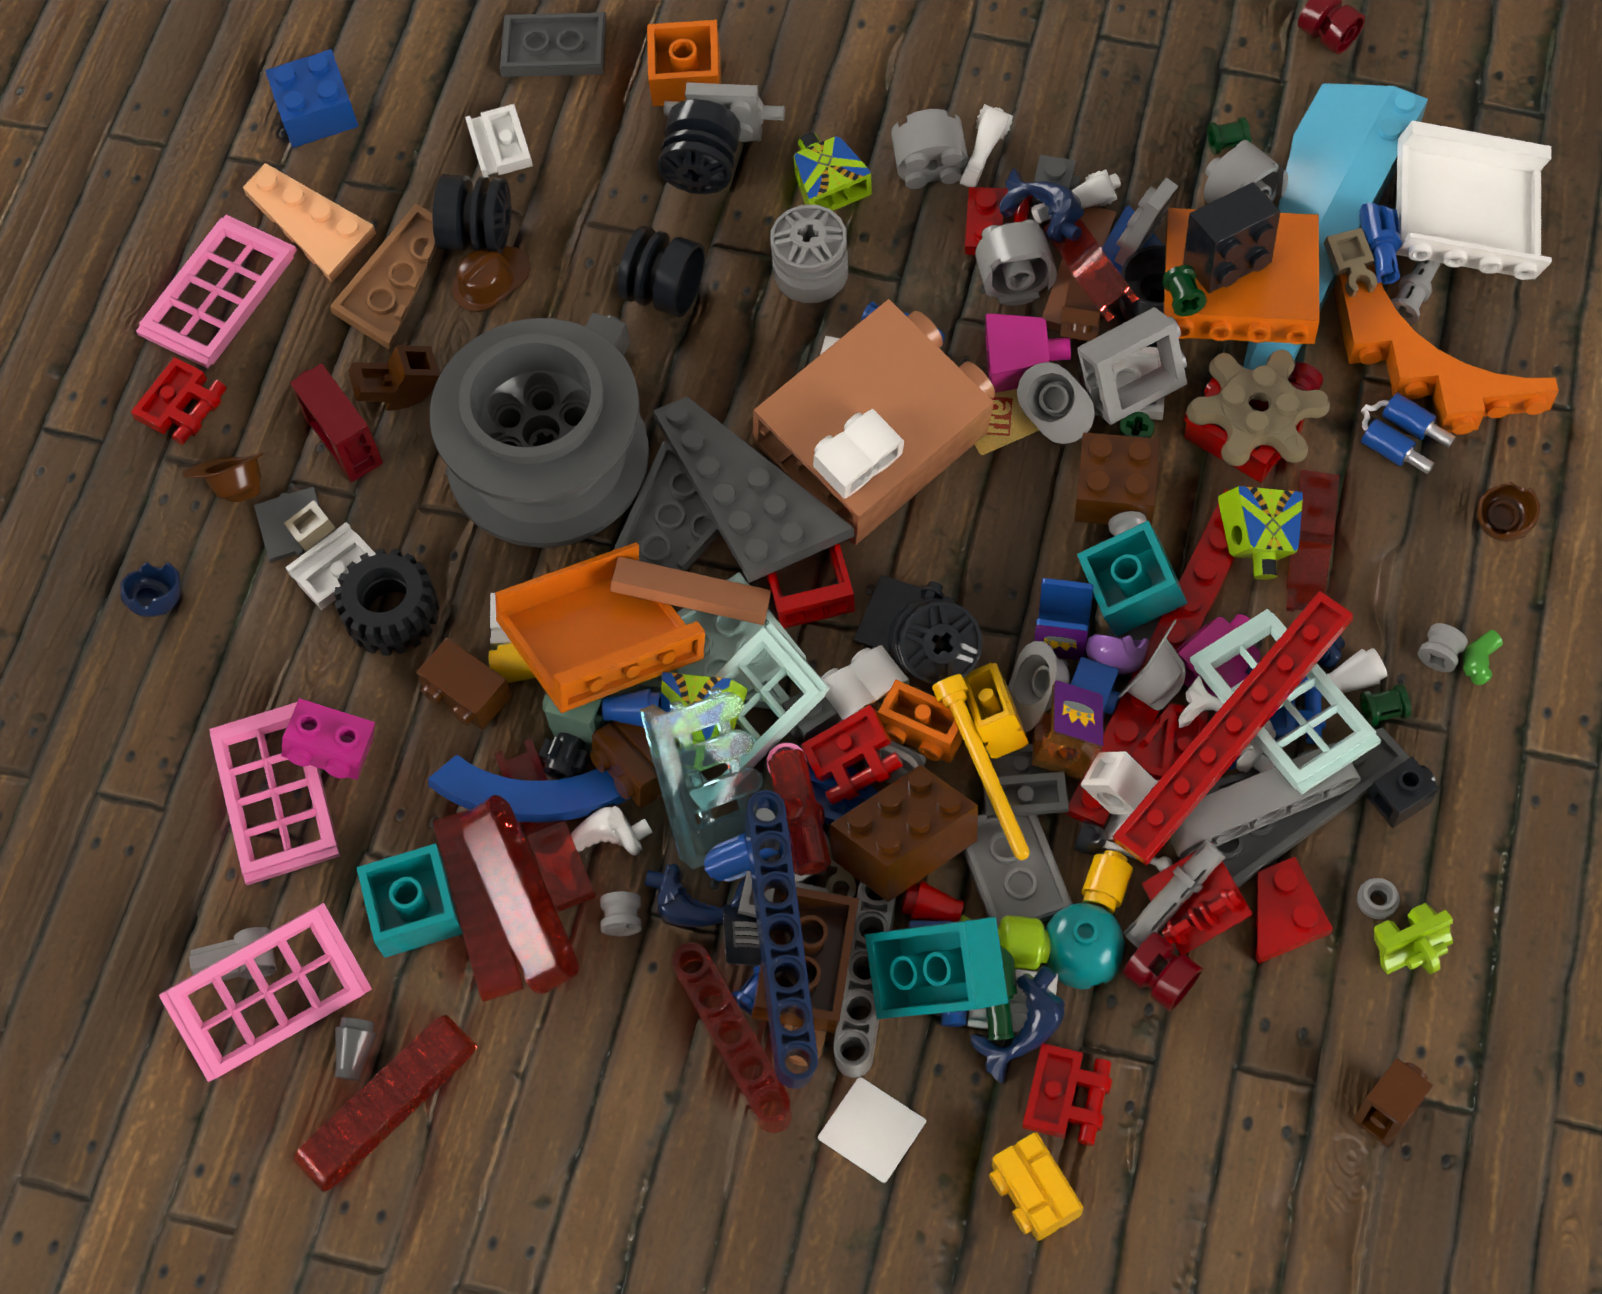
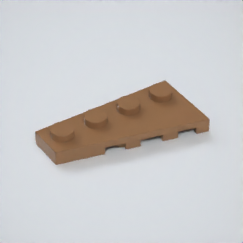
M418 204L411 208L330 305L333 315L389 350L392 348L437 249L433 234V214Z

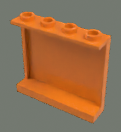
M1168 208L1165 229V273L1175 266L1184 265L1183 259L1189 213L1197 209ZM1280 213L1272 262L1264 269L1253 271L1239 278L1232 285L1221 287L1211 293H1208L1195 278L1198 289L1205 293L1207 299L1206 305L1196 314L1184 317L1175 314L1172 308L1173 298L1171 293L1164 289V314L1167 317L1174 318L1179 325L1181 336L1178 339L1237 340L1256 343L1279 342L1296 345L1315 344L1319 325V214Z
M637 542L495 592L496 621L560 713L663 675V672H671L704 659L705 630L698 621L686 625L669 604L610 591L618 556L639 561V545Z

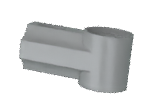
M266 927L247 928L237 932L232 940L190 950L189 962L192 974L198 973L268 934L270 929ZM273 948L254 958L264 977L276 972ZM245 964L221 977L223 981L236 977L253 979Z

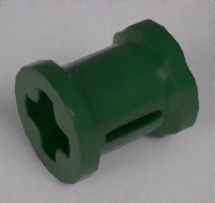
M1246 117L1238 118L1236 122L1217 125L1215 122L1208 124V143L1213 155L1220 154L1221 150L1235 148L1243 140H1248L1251 143L1250 127Z
M1190 265L1175 266L1163 275L1162 284L1164 289L1171 293L1174 313L1182 317L1196 314L1203 309L1207 302L1205 293L1197 287L1195 282L1196 272Z
M1136 411L1121 420L1120 436L1151 438L1154 433V422L1148 414ZM1138 421L1141 423L1140 429L1137 428Z
M1402 683L1395 685L1392 690L1375 694L1366 691L1360 694V706L1363 717L1372 727L1377 726L1378 722L1394 717L1407 719L1411 716V702L1408 692Z

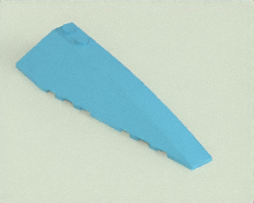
M1323 83L1294 133L1286 168L1288 185L1283 197L1279 200L1278 209L1281 211L1280 213L1319 214V313L1332 291L1337 277L1325 249L1324 241L1327 236L1361 228L1359 216L1361 206L1366 203L1378 204L1397 170L1398 138L1412 120L1422 122L1428 101L1425 97L1396 86ZM1249 341L1243 367L1254 370L1258 366L1265 365L1267 358L1277 350H1286L1295 359L1302 344L1256 343Z

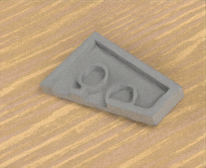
M1165 178L1157 190L1151 186L1138 203L1139 207L1128 221V227L1116 243L1121 247L1114 259L1119 265L1123 266L1130 255L1141 249L1164 220V215L1169 208L1168 206L1178 189V185L1168 178Z

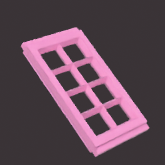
M225 215L224 218H220L139 323L140 326L136 333L208 369L211 364L214 365L293 260V255L297 251L296 247ZM226 236L246 245L234 262L214 254ZM253 249L274 258L262 275L241 266ZM208 260L229 268L217 285L196 277ZM236 272L256 281L244 299L224 290V287ZM190 283L211 292L198 309L178 300ZM218 295L238 304V307L226 322L205 313ZM172 306L193 315L180 333L160 323ZM200 319L221 328L208 346L188 337V334Z
M297 702L209 729L240 867L247 886L340 857V850L319 768L311 765L303 766L306 778L278 787L276 785L272 764L288 760V758L282 757V753L269 756L265 734L287 728ZM257 737L262 759L233 768L228 746ZM264 767L269 789L240 798L235 776ZM308 786L313 809L284 817L279 795ZM271 797L277 820L247 828L242 806ZM316 817L321 839L292 848L286 825ZM279 828L284 851L255 860L250 837Z
M322 903L159 994V997L204 1076L210 1082L372 990V987L326 905ZM310 927L325 954L301 967L286 940ZM278 945L292 973L268 985L254 958ZM330 962L344 989L320 1001L306 974ZM245 964L260 991L236 1004L221 977ZM297 980L312 1007L288 1020L273 993ZM212 982L227 1010L202 1022L188 995ZM264 998L279 1025L255 1038L240 1011ZM232 1017L246 1044L222 1057L208 1029Z

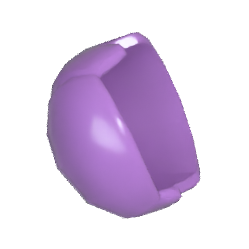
M1094 634L1088 638L1085 651L1090 660L1119 669L1118 675L1123 676L1135 672L1142 667L1150 641L1148 638L1132 640L1131 636L1119 638Z

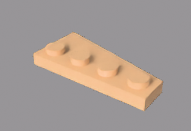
M266 163L243 186L246 196L272 222H275L283 230L284 235L292 243L295 242L300 247L305 256L323 271L331 283L376 234L373 224Z

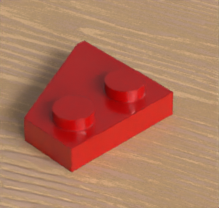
M1170 703L1130 756L1155 780H1160L1207 725V711L1201 712L1189 725L1179 728L1178 719L1187 706Z

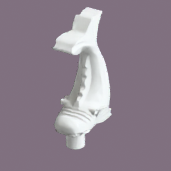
M984 104L976 120L978 132L974 150L960 184L967 187H977L990 152L998 140L1003 139L1008 134L1013 115L1005 113L1000 108H993Z
M1103 170L1091 175L1089 174L1085 178L1086 181L1072 190L1079 197L1083 209L1098 205L1102 207L1117 200L1114 189L1120 187L1121 182L1117 174L1114 173L1109 176L1107 170ZM1045 203L1031 207L1034 220L1038 223L1051 219L1048 214L1049 207Z
M1200 676L1195 679L1186 691V699L1189 705L1182 711L1178 719L1179 728L1189 725L1201 712L1206 710L1218 712L1223 706L1218 697L1210 695L1205 690ZM1268 720L1264 727L1275 739L1276 731L1270 720ZM1252 740L1240 754L1236 768L1241 772L1247 773L1254 767L1261 773L1273 768L1275 765L1263 754L1264 752L1256 742Z
M604 807L580 823L571 833L560 851L552 855H536L548 875H558L559 880L569 892L577 893V881L571 868V861L575 853L583 851L586 847L598 844L601 841L605 843L609 841L612 844L623 846L629 854L635 856L643 849L639 840L653 833L646 819L631 826L618 807Z

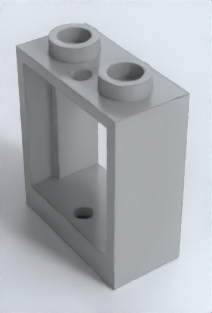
M1154 307L1077 348L1086 389L1094 403V410L1110 425L1187 385L1184 369L1187 367V361L1180 349L1178 338L1181 336V331L1174 318L1167 317ZM1157 342L1161 367L1117 389L1112 364Z

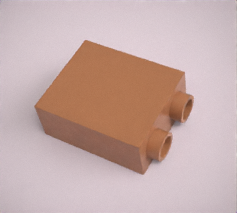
M890 299L880 305L753 410V442L781 471L853 527L854 537L849 540L855 546L987 434L994 405L992 398L995 396V390L987 375L978 366L968 361L958 367L940 349L943 345V340L933 322L919 311H913L906 316ZM874 409L904 440L903 453L890 466L873 476L858 491L844 499L813 467L814 449L826 436L832 435L835 437L839 433L844 432V425L853 415L858 412L864 414Z

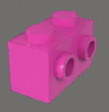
M299 698L282 738V757L288 758L290 762L299 766L311 765L326 770L327 773L337 778L344 779L349 777L358 780L373 743L375 722Z

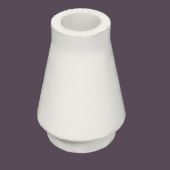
M1371 648L1367 651L1359 650L1332 672L1328 673L1327 676L1342 693L1380 685V680L1387 677V671L1377 651Z

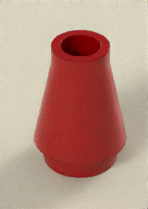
M920 880L919 883H915L906 890L900 913L909 915L910 920L959 922L964 901L955 899Z

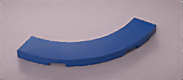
M456 755L428 778V785L431 789L461 807L469 810L475 808L495 814V818L519 822H554L591 815V811L611 804L616 806L628 800L624 799L617 791L614 778L607 771L602 773L598 769L560 780L526 781L495 775L470 764Z

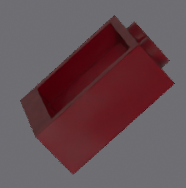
M322 363L313 369L302 372L298 378L290 382L307 422L351 483L383 464L367 423Z

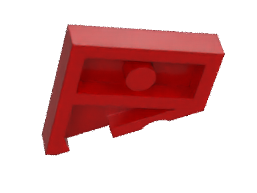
M1296 857L1257 872L1256 960L1258 964L1331 934L1333 927Z

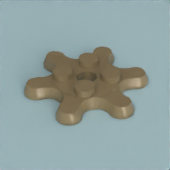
M1277 350L1267 358L1265 365L1258 366L1254 370L1240 366L1234 357L1227 353L1218 354L1211 360L1209 372L1219 382L1221 387L1220 393L1215 396L1195 398L1187 406L1186 414L1188 419L1197 425L1217 424L1225 429L1228 439L1222 447L1221 455L1227 464L1232 466L1245 464L1249 460L1252 450L1261 445L1274 447L1283 459L1291 463H1298L1306 458L1308 445L1296 430V425L1304 418H1320L1325 416L1330 409V401L1321 390L1302 391L1289 383L1288 378L1294 370L1295 363L1288 351ZM1250 400H1260L1265 403L1268 401L1269 409L1255 411L1249 405Z

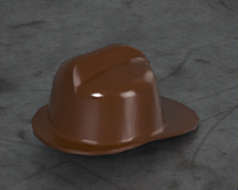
M506 246L501 254L498 251L490 252L488 250H478L469 253L459 263L457 275L452 285L453 298L460 307L468 311L480 312L492 308L521 286L528 278L531 270L529 258L523 251L510 246Z
M260 452L251 456L207 461L183 471L182 476L185 478H203L219 499L242 502L260 494L259 483L262 480L258 457L264 453Z

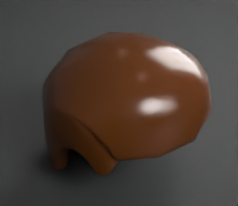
M1512 482L1490 488L1479 499L1476 518L1482 530L1488 536L1499 541L1510 542L1524 538L1536 526L1541 505L1531 488H1521Z

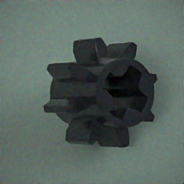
M563 732L558 733L553 741L545 739L538 755L542 758L541 763L545 764L543 771L556 780L574 777L575 774H585L590 762V758L587 757L588 751L584 750L585 742L572 734Z

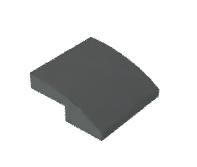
M1026 744L1025 747L997 759L991 758L986 749L1014 816L1064 813L1069 811L1064 772H1054L1032 765L1033 744ZM982 783L987 818H997Z

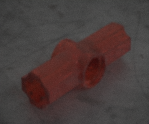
M800 749L779 751L772 754L768 765L775 793L780 795L786 807L794 873L799 876L816 875L826 871L828 865L831 864L822 827L825 811L822 805L815 799L804 752ZM803 806L801 813L796 817L797 811Z

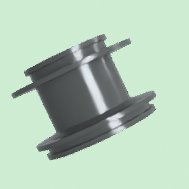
M552 318L524 319L500 325L474 338L459 350L445 366L434 387L430 403L431 433L435 446L447 466L448 480L453 495L468 518L482 530L496 538L517 545L543 548L560 547L583 541L604 530L618 519L631 505L642 487L649 463V442L644 422L639 414V394L632 369L621 352L609 340L590 328L566 320ZM545 407H551V408H549V409H547V410H543V411L541 410L542 408H545ZM512 424H517L516 426H514V427H512V428H507L508 426H510V425H512Z

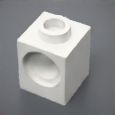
M1126 751L1098 752L1081 786L1110 814H1131L1151 791L1156 780Z

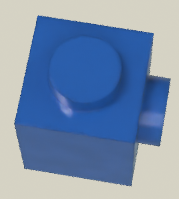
M1081 657L1070 685L1096 692L1103 696V720L1106 713L1114 714L1120 692L1115 691L1119 669Z

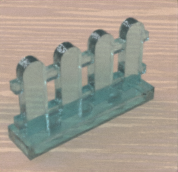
M719 687L708 690L710 698L684 707L681 701L670 703V712H665L655 704L639 709L678 855L692 870L704 866L706 858L704 851H711L717 844L746 832L744 822L747 805L750 800L749 794L758 791L763 783V777L759 771L752 767L741 768L739 757L751 751L753 747L752 737L740 729L732 731L729 721L741 714L744 706L743 700L733 692L722 693ZM715 724L718 725L719 736L693 745L691 733ZM676 738H679L680 745L682 748L680 750H677L674 740ZM727 762L730 773L703 782L702 770ZM688 775L691 782V787L687 788L685 777ZM737 799L739 810L713 819L711 808ZM697 813H699L700 820L702 823L699 825H697L694 815Z

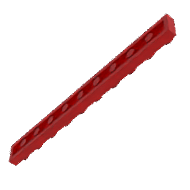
M1219 502L1179 581L1188 604L1162 615L1150 639L1145 661L1142 667L1133 673L1129 683L1148 664L1175 619L1177 621L1167 636V640L1175 650L1203 627L1236 559L1228 550ZM1128 692L1121 697L1103 734V746H1097L1068 804L1069 811L1066 812L1067 816L1083 822L1084 819L1104 829L1111 814L1081 786V783L1098 752L1126 751L1131 755L1156 722L1162 709L1155 710Z

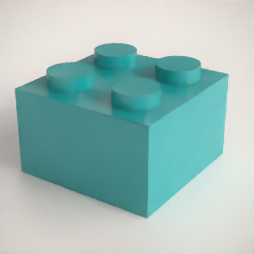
M1149 521L1141 523L1077 554L1088 582L1094 585L1093 594L1102 615L1116 637L1188 604L1164 548Z
M437 844L356 867L374 943L384 958L464 934L446 863Z

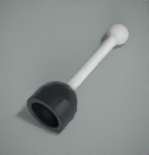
M1083 820L1073 849L1074 851L1083 854H1096L1103 848L1135 858L1118 844L1108 841L1102 827L1088 820ZM1163 856L1160 858L1154 857L1149 864L1157 866V869L1161 872L1173 865V862L1169 857Z

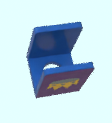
M1043 578L1034 641H1042L1051 646L1057 658L1080 660L1081 657L1085 658L1094 585Z

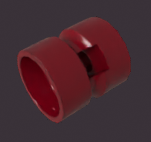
M1309 0L1298 18L1297 25L1299 29L1312 38L1321 36V44L1334 53L1341 54L1356 40L1366 18L1364 14L1347 4L1342 6V0Z
M1154 932L1136 950L1126 964L1122 974L1140 989L1151 988V997L1168 1011H1172L1197 982L1203 972V968L1185 954L1176 956L1174 954L1175 946L1160 934ZM1162 962L1166 967L1157 977L1153 972Z

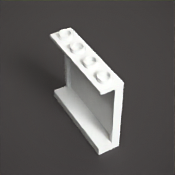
M1412 120L1398 138L1396 209L1402 246L1396 252V255L1406 256L1415 261L1429 260L1440 262L1449 267L1462 266L1479 269L1481 272L1488 274L1501 273L1513 275L1521 280L1536 279L1552 262V257L1541 256V170L1551 160V146Z

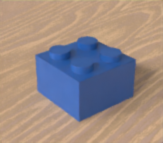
M332 49L265 70L292 148L359 127Z

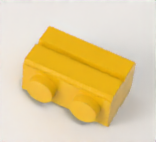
M991 662L971 671L963 678L968 688L965 694L968 698L967 703L977 732L990 757L997 759L1025 747L1029 743L1011 692L997 664Z
M1037 1132L1025 1137L992 1158V1168L994 1171L989 1173L990 1179L1002 1197L1009 1194L1017 1208L1012 1211V1215L1025 1235L1032 1232L1035 1239L1040 1241L1082 1215L1083 1206Z

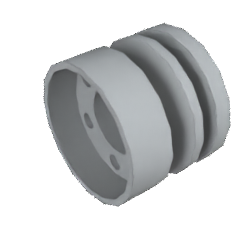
M800 205L785 211L776 219L770 234L774 280L779 290L790 299L802 303H819L833 298L843 289L848 279L847 233L844 223L832 210L819 205Z

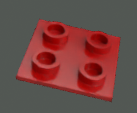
M1195 852L1141 883L1150 901L1169 883L1175 875L1173 873L1178 865L1182 867ZM1223 860L1202 883V890L1198 894L1194 892L1162 930L1165 939L1171 944H1175L1180 955L1187 954L1253 915Z

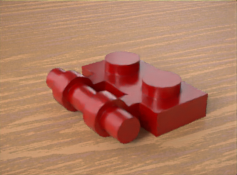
M174 357L132 409L131 414L135 420L162 434H165L172 424L179 426L172 435V438L177 443L184 445L190 436H196L202 428L200 423L210 411H215L221 404L220 398L227 390V387L218 380H215L209 389L202 387L207 380L204 372ZM192 399L198 401L189 414L183 412Z
M871 705L801 744L818 780L824 782L834 776L838 785L825 791L829 802L833 806L844 799L851 801L858 797L860 790L876 781L882 783L890 779L891 773L903 766L896 752L883 759L881 758L878 750L892 742L875 708ZM865 758L869 767L851 777L847 768Z
M1043 1043L1040 1047L1022 1128L1064 1139L1067 1124L1072 1123L1080 1126L1077 1142L1087 1146H1094L1097 1131L1102 1130L1105 1117L1101 1114L1105 1094H1109L1111 1091L1113 1080L1109 1075L1112 1062L1097 1058L1095 1059L1093 1072L1080 1069L1083 1058L1082 1052ZM1076 1086L1088 1090L1084 1109L1072 1106Z

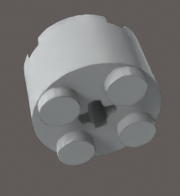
M926 109L906 116L907 123L899 127L898 122L893 126L891 138L899 177L905 181L907 188L919 189L925 186L927 182L941 181L944 184H953L961 180V172L968 164V154L959 116L955 114L954 119L948 116L947 110Z
M1243 140L1225 156L1214 158L1208 164L1205 170L1208 179L1204 187V200L1209 204L1254 182L1272 202L1276 195L1280 198L1283 197L1288 185V174L1258 147L1248 140Z
M1026 220L1002 226L991 225L983 230L982 239L977 245L975 256L987 296L998 298L999 303L1003 305H1022L1039 298L1038 292L1046 286L1049 290L1054 285L1057 270L1047 237L1037 221Z

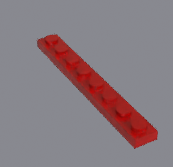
M1319 591L1112 836L1113 841L1147 866L1351 623L1353 613Z

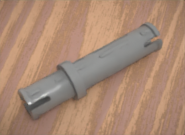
M1205 839L1193 856L1182 867L1178 865L1173 871L1175 875L1123 932L1126 938L1139 948L1152 933H1158L1194 892L1198 894L1202 890V883L1226 856Z

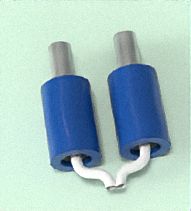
M1396 393L1390 401L1382 400L1373 406L1365 404L1360 411L1364 414L1362 427L1366 431L1361 443L1400 467L1405 462H1408L1428 474L1435 463L1414 451L1416 442L1380 420L1375 419L1368 426L1370 420L1368 411H1375L1381 406H1386L1382 417L1420 440H1423L1428 435L1449 448L1456 437L1434 424L1437 419L1436 415L1399 393Z

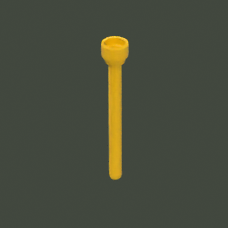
M962 674L945 678L932 686L938 702H943L945 708H950L1015 858L1025 860L1029 857L1030 850L965 704V701L968 699L965 694L968 691Z

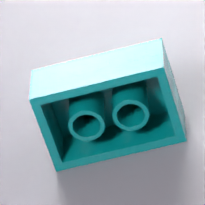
M996 917L865 934L877 1019L976 1010L1009 1003Z

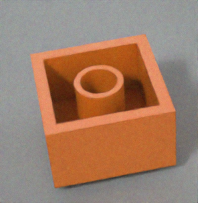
M717 20L647 24L648 82L653 107L664 106L665 101H685L687 83L721 84L720 42Z

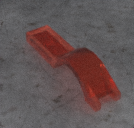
M1080 218L1075 223L1076 226L1082 229L1081 236L1077 241L1066 238L1061 243L1053 241L1052 243L1065 260L1067 267L1109 322L1114 318L1107 308L1123 294H1126L1132 303L1138 297L1104 253V249L1082 218ZM1049 224L1043 228L1046 234Z
M1301 470L1298 492H1303L1299 548L1289 558L1286 581V611H1303L1319 591L1329 597V594H1326V586L1335 532L1340 475Z
M532 739L524 741L528 752L506 761L502 751L494 753L503 777L526 781H548ZM565 820L522 822L557 912L595 898L594 890Z

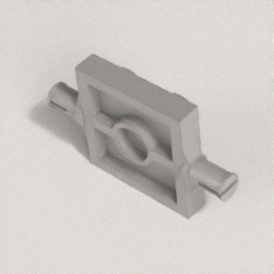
M686 84V100H709L723 105L735 114L740 121L741 127L739 142L761 141L763 120L784 121L785 106L764 105L759 98L758 85ZM665 101L664 116H668L671 108L679 102Z

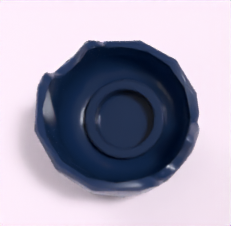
M146 562L137 571L128 573L121 581V601L128 609L139 616L156 617L165 615L178 603L180 597V574L169 562H166L162 568L154 567L149 562Z

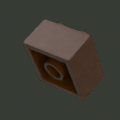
M1083 432L1075 522L1108 524L1109 520L1119 513L1135 511L1143 513L1152 526L1160 439Z

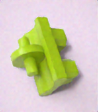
M1424 903L1413 908L1408 913V924L1410 927L1400 931L1397 925L1389 920L1374 927V941L1380 951L1381 968L1387 975L1405 966L1410 970L1422 966L1429 974L1439 971L1441 966L1438 957L1448 953L1447 946L1453 944L1450 932V924L1453 923V918L1446 910L1437 914L1430 906Z

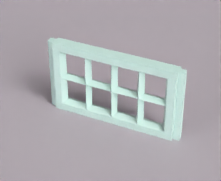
M1266 609L1191 656L1190 662L1194 666L1195 671L1224 704L1243 681L1231 688L1216 668L1240 653L1251 668L1254 669L1258 663L1246 649L1268 635H1271L1277 642L1287 628L1274 613ZM1317 663L1306 675L1308 680L1297 686L1279 707L1280 709L1285 706L1300 726L1277 741L1263 726L1253 738L1276 768L1301 795L1381 742V739L1376 735L1377 732ZM1315 686L1331 706L1307 721L1290 701ZM1338 713L1354 732L1332 747H1329L1313 728ZM1307 732L1323 753L1298 768L1282 748Z
M771 622L766 627H762L713 676L733 680L741 673L757 692L742 707L737 720L739 726L754 744L737 761L726 749H714L729 766V769L712 785L698 769L679 766V783L704 812L713 807L830 690V687ZM766 649L781 669L763 686L748 669L747 665ZM787 674L804 695L785 712L769 691ZM761 699L765 701L779 718L762 736L757 733L744 717ZM658 731L653 737L677 762L680 747L678 744L661 737ZM704 748L703 756H704L711 748Z

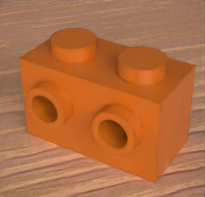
M895 679L878 711V716L890 740L900 745L905 743L918 749L919 753L929 760L939 761L941 759L951 764L963 738L950 708H945L943 702L939 703L935 696Z

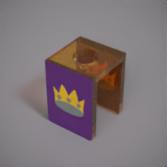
M1055 681L1052 685V714L1045 712L1040 722L1033 728L1032 765L1054 772H1064L1067 776L1081 780L1103 748V696L1077 686Z

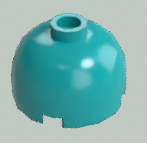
M1090 903L1070 904L1057 911L1046 925L1045 930L1048 931L1051 946L1049 959L1046 964L1058 974V981L1064 985L1077 989H1089L1093 985L1110 981L1121 968L1125 951L1122 927L1114 915L1101 906Z

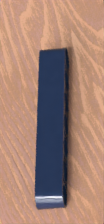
M762 790L752 795L747 805L744 822L775 1073L782 1085L798 1089L811 1081L818 1066V1053L786 807L779 794L771 790ZM760 808H767L775 814L776 818L771 821H762L755 816L754 812ZM765 848H772L780 854L781 858L775 862H767L763 860L759 852ZM772 888L778 889L784 893L786 900L781 903H772L767 900L764 892ZM777 929L784 930L790 935L792 941L786 945H778L770 939L769 933ZM781 971H788L794 975L797 984L789 988L782 987L776 982L774 975ZM793 1013L801 1019L802 1027L797 1030H788L783 1027L779 1018L783 1014ZM790 1056H799L806 1061L808 1070L801 1074H795L786 1067L785 1060Z

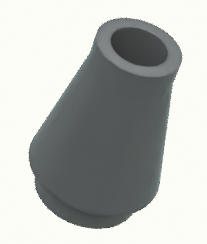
M341 1017L340 1027H335L336 1078L360 1081L362 1069L377 1035L373 1032L374 1022Z

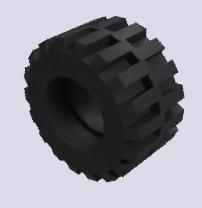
M384 549L375 550L376 555L369 557L368 553L360 556L362 561L357 564L352 561L346 566L349 571L348 574L341 573L338 578L341 587H335L334 596L337 600L335 606L349 636H352L354 642L359 647L364 645L367 652L373 654L380 649L382 656H391L392 650H397L399 654L407 652V646L412 644L416 648L422 644L420 640L422 636L427 638L433 632L430 624H437L439 616L436 610H439V601L429 574H427L421 562H416L414 556L407 553L403 557L401 551L392 549L390 554H386ZM400 592L406 594L403 601L390 611L382 613L369 611L372 603L386 593Z

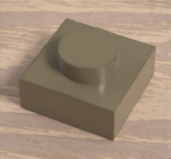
M314 500L284 523L305 551H308L336 529Z

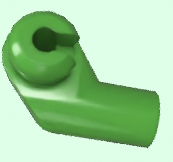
M1494 630L1487 631L1467 646L1463 652V670L1466 676H1470L1472 683L1475 685L1485 684L1492 678V671L1488 668L1490 665L1488 656L1503 645L1502 638Z

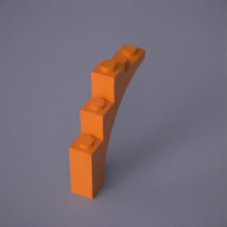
M1374 265L1366 268L1376 275ZM1346 273L1337 275L1333 290L1348 363L1370 365L1379 361H1386L1393 396L1399 393L1408 399H1420L1432 395L1437 423L1442 429L1449 433L1463 435L1478 430L1484 416L1501 418L1508 414L1517 413L1536 415L1551 410L1559 391L1556 378L1510 376L1493 373L1466 364L1439 350L1420 336L1397 312L1385 292L1382 282L1377 283L1374 291L1369 293L1364 282L1356 281L1359 290L1354 297H1350L1345 289L1348 279Z

